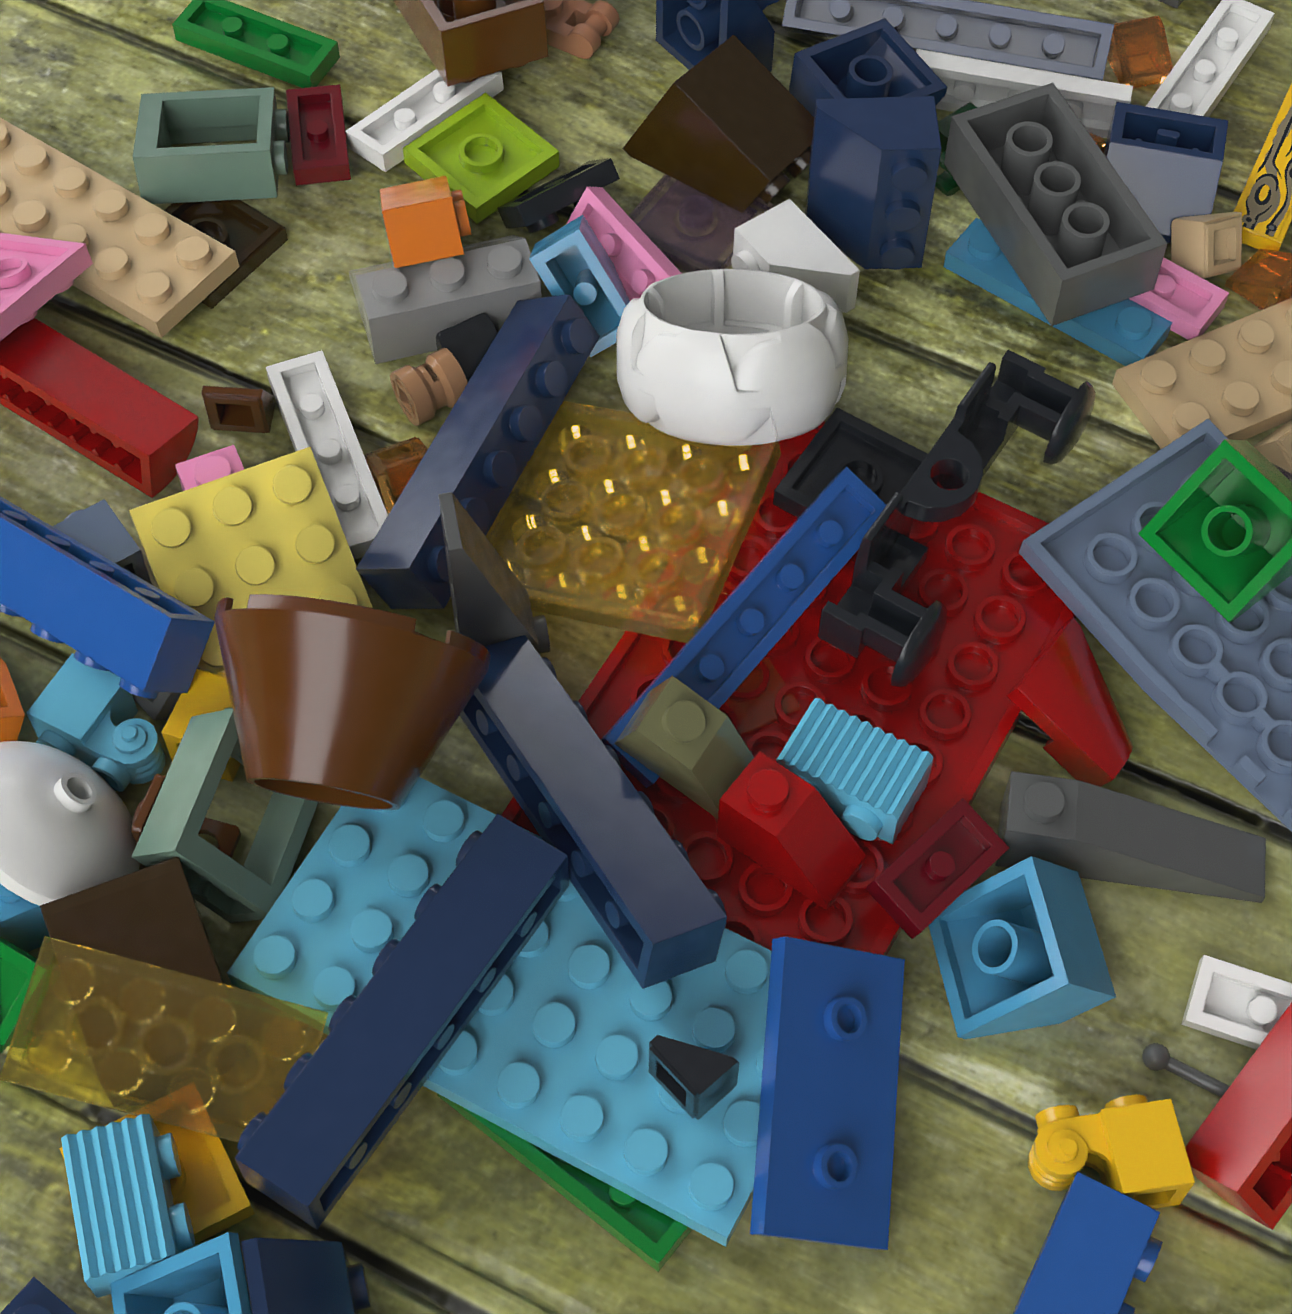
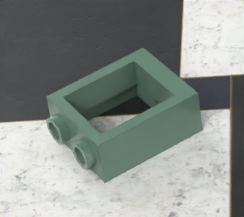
M274 87L141 94L132 157L141 198L152 204L277 198L279 175L288 174L286 143L290 142V130L287 109H277ZM257 140L256 143L172 147V144Z
M225 708L221 711L191 717L132 854V858L144 866L150 867L179 857L195 900L229 923L261 920L268 914L288 883L318 802L273 792L244 866L198 835L230 756L243 765L232 708Z

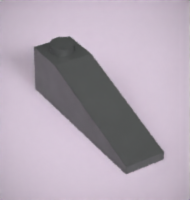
M452 492L438 494L456 632L475 640L483 646L526 635L539 655L550 652V641L545 616H533L527 590Z
M1014 771L1010 773L1000 806L998 836L1007 844L1009 849L996 860L995 866L1010 868L1033 856L1077 871L1080 878L1250 902H1263L1265 898L1266 838L1080 780Z

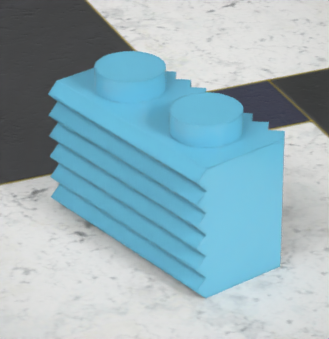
M814 698L776 759V762L814 786L836 816L840 818L848 832L863 840L871 841L878 837L893 844L897 835L901 832L904 823L907 821L909 814L913 811L916 802L926 788L934 757L929 751H921L917 745H909L905 739H897L893 733H885L880 727L874 728L868 721L861 722L857 716H849L845 710H837L833 704H825L821 698Z
M140 1114L136 1118H125L121 1122H110L106 1126H96L92 1130H81L77 1134H66L61 1138L84 1281L97 1298L111 1294V1283L179 1254L185 1249L195 1247L193 1227L186 1203L183 1202L176 1205L173 1203L169 1179L182 1175L172 1133L160 1135L150 1114Z

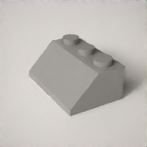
M511 235L462 246L463 255L395 268L392 261L349 271L350 281L375 364L436 351V335L440 331L481 313H486L489 316L497 332H499L518 300L542 298L541 281L538 272L529 260L531 252L526 238Z

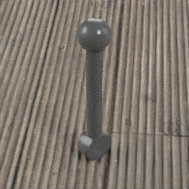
M1153 1043L1146 1046L1143 1050L1142 1060L1150 1070L1159 1071L1166 1069L1219 1097H1222L1230 1087L1171 1057L1168 1049L1162 1044Z

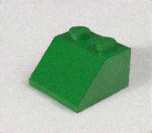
M1224 439L1138 534L1228 622H1233L1292 575V482L1247 440Z

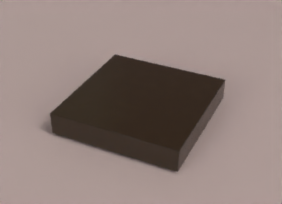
M241 200L172 203L164 210L236 252L240 267L201 302L211 309L288 240L284 226Z

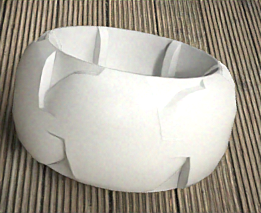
M711 269L688 272L650 284L642 293L641 298H633L624 308L617 330V381L624 403L633 415L640 421L649 423L657 430L673 437L721 447H740L777 442L815 429L832 413L846 385L849 338L842 311L827 293L819 291L801 280L781 274L747 269Z

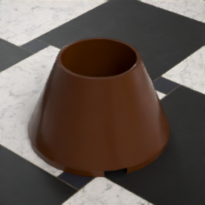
M250 594L247 608L232 609L234 600L232 598L226 597L221 599L217 604L214 620L246 780L254 786L275 793L352 808L370 810L399 809L489 669L491 654L480 643L452 630L447 631L445 643L429 638L415 631L417 619L349 603L289 595Z

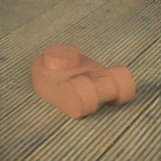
M543 0L547 44L582 59H590L601 45L600 37L608 36L619 24L620 18L617 10L606 1L599 0L591 4L584 0Z

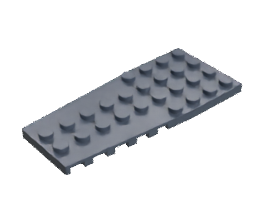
M1206 419L1023 540L1019 554L1141 689L1292 832V575L1233 622H1228L1138 534L1224 439H1228L1209 419Z

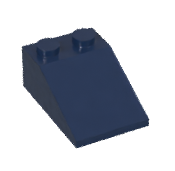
M656 0V41L688 70L732 35H735L770 72L772 71L775 31L756 0Z

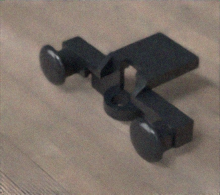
M1007 350L1002 357L998 378L992 386L996 365L989 362L957 406L954 418L929 453L837 407L774 490L773 505L799 518L835 476L848 467L886 506L861 541L851 586L837 605L828 601L822 609L818 637L855 658H858L862 650L867 646L897 662L891 677L892 686L904 687L912 683L926 667L937 649L946 626L947 618L945 605L940 601L936 600L927 609L901 595L926 560L929 549L909 538L913 519L922 522H944L961 516L975 503L983 476L1018 426L1049 441L1044 454L1043 462L1045 464L1053 465L1061 462L1080 439L1093 411L1096 392L1088 381L1084 382L1077 389L1046 374L1045 367Z

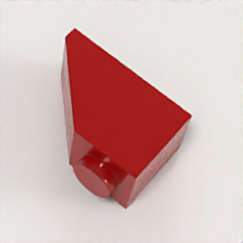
M760 751L719 799L717 837L825 910L831 906L865 862L866 854L819 791Z

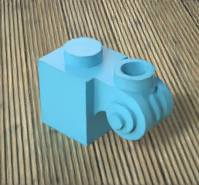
M72 653L26 712L38 737L36 743L59 749L74 756L96 771L118 792H123L129 783L144 784L153 780L155 774L162 772L166 757L154 726L147 720L134 718L138 709L132 693L119 686L121 679L119 676L110 671L84 665L77 661Z

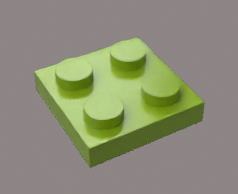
M486 92L403 147L404 163L424 180L447 176L450 191L462 190L468 217L477 224L497 211L498 207L510 202L560 167L559 151Z

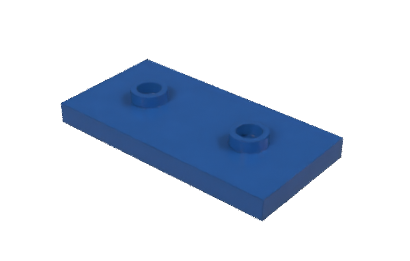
M787 936L772 939L750 1227L751 1235L872 1250H888L905 959Z

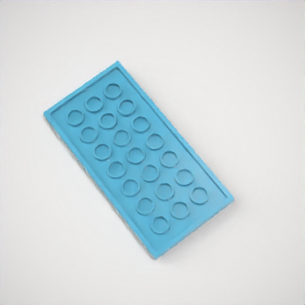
M419 777L403 804L397 810H370L341 806L227 972L231 984L329 1035L328 1027L330 1020L341 1002L352 994L358 997L373 977V965L384 946L394 938L398 940L403 938L416 921L414 918L415 911L424 894L434 884L442 886L457 867L456 858L466 839L476 830L483 833L496 814ZM530 832L531 834L535 835L536 837H538V838H540V839L542 840V838H541L540 836H538V835H536V834ZM569 880V886L423 1086L726 1247L753 1196L771 950L724 928L715 962L642 989ZM657 1035L731 1056L739 1062L736 1087L699 1120L695 1117L692 1119L648 1072L649 1042Z

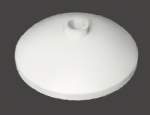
M0 742L1 885L21 898L40 906L139 870L140 862L132 858L137 845L131 834L132 817L122 799L104 778L79 759L59 749L32 742Z

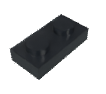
M611 158L588 161L497 209L506 229L526 227L529 233H534L559 221L556 211L572 203L576 207L586 187H605L620 178Z

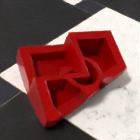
M1072 617L1064 623L1033 659L1035 662L1033 666L1007 694V697L1051 738L1043 747L1050 756L1076 780L1101 787L1115 779L1129 759L1133 745L1080 624Z

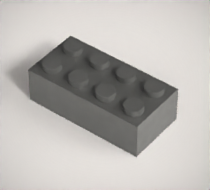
M1054 83L951 117L944 165L1051 326L1154 290L1168 243Z

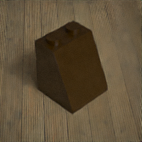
M732 35L672 84L622 149L630 157L743 213L759 198L766 205L771 202L791 181L785 175L787 172L796 179L810 165L814 117L739 39Z
M179 857L40 905L99 1080L114 1107L125 1103L128 1105H142L152 1102L161 1097L167 1091V1087L194 1077L201 1080L218 1077L231 1070L236 1061L249 1057L201 913Z

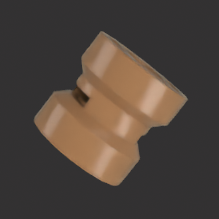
M441 348L427 355L425 363L418 367L406 365L390 374V381L396 399L404 414L414 426H419L432 420L436 411L445 406L453 408L468 383L461 366L447 348Z

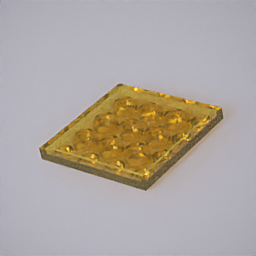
M563 401L488 531L486 538L527 590L532 611L687 643L712 614L780 458L779 441L745 446L697 443L663 433L649 423L640 421L631 412Z

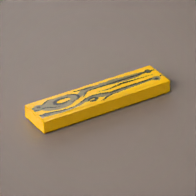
M1292 83L1233 211L1242 212V244L1274 255H1278L1292 222Z

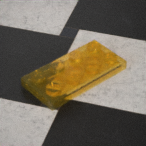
M44 936L0 1080L135 1116L150 1114L154 1121L238 1142L249 1122L260 1112L268 1114L285 1092L283 1088L285 1079L295 1062L307 1052L314 1054L319 1048L328 1012Z

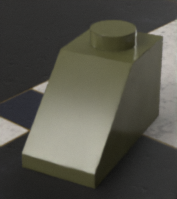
M671 676L649 691L614 743L717 819L719 799L754 758L729 717L674 676Z

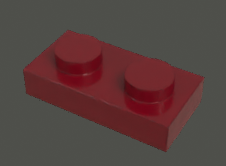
M340 84L286 90L292 164L296 186L351 180Z
M962 798L865 889L905 933L913 939L974 883L1009 847L966 800Z

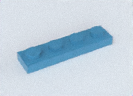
M975 218L946 251L943 267L1050 325L982 220ZM1126 299L1059 323L1053 327L1127 366L1154 355L1168 337L1172 322Z

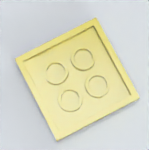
M311 447L129 510L158 588L215 621L217 604L221 599L226 597L234 599L232 609L247 608L250 594L309 597L373 608L360 573L356 570V563ZM215 623L198 664L201 670L213 674L225 671Z

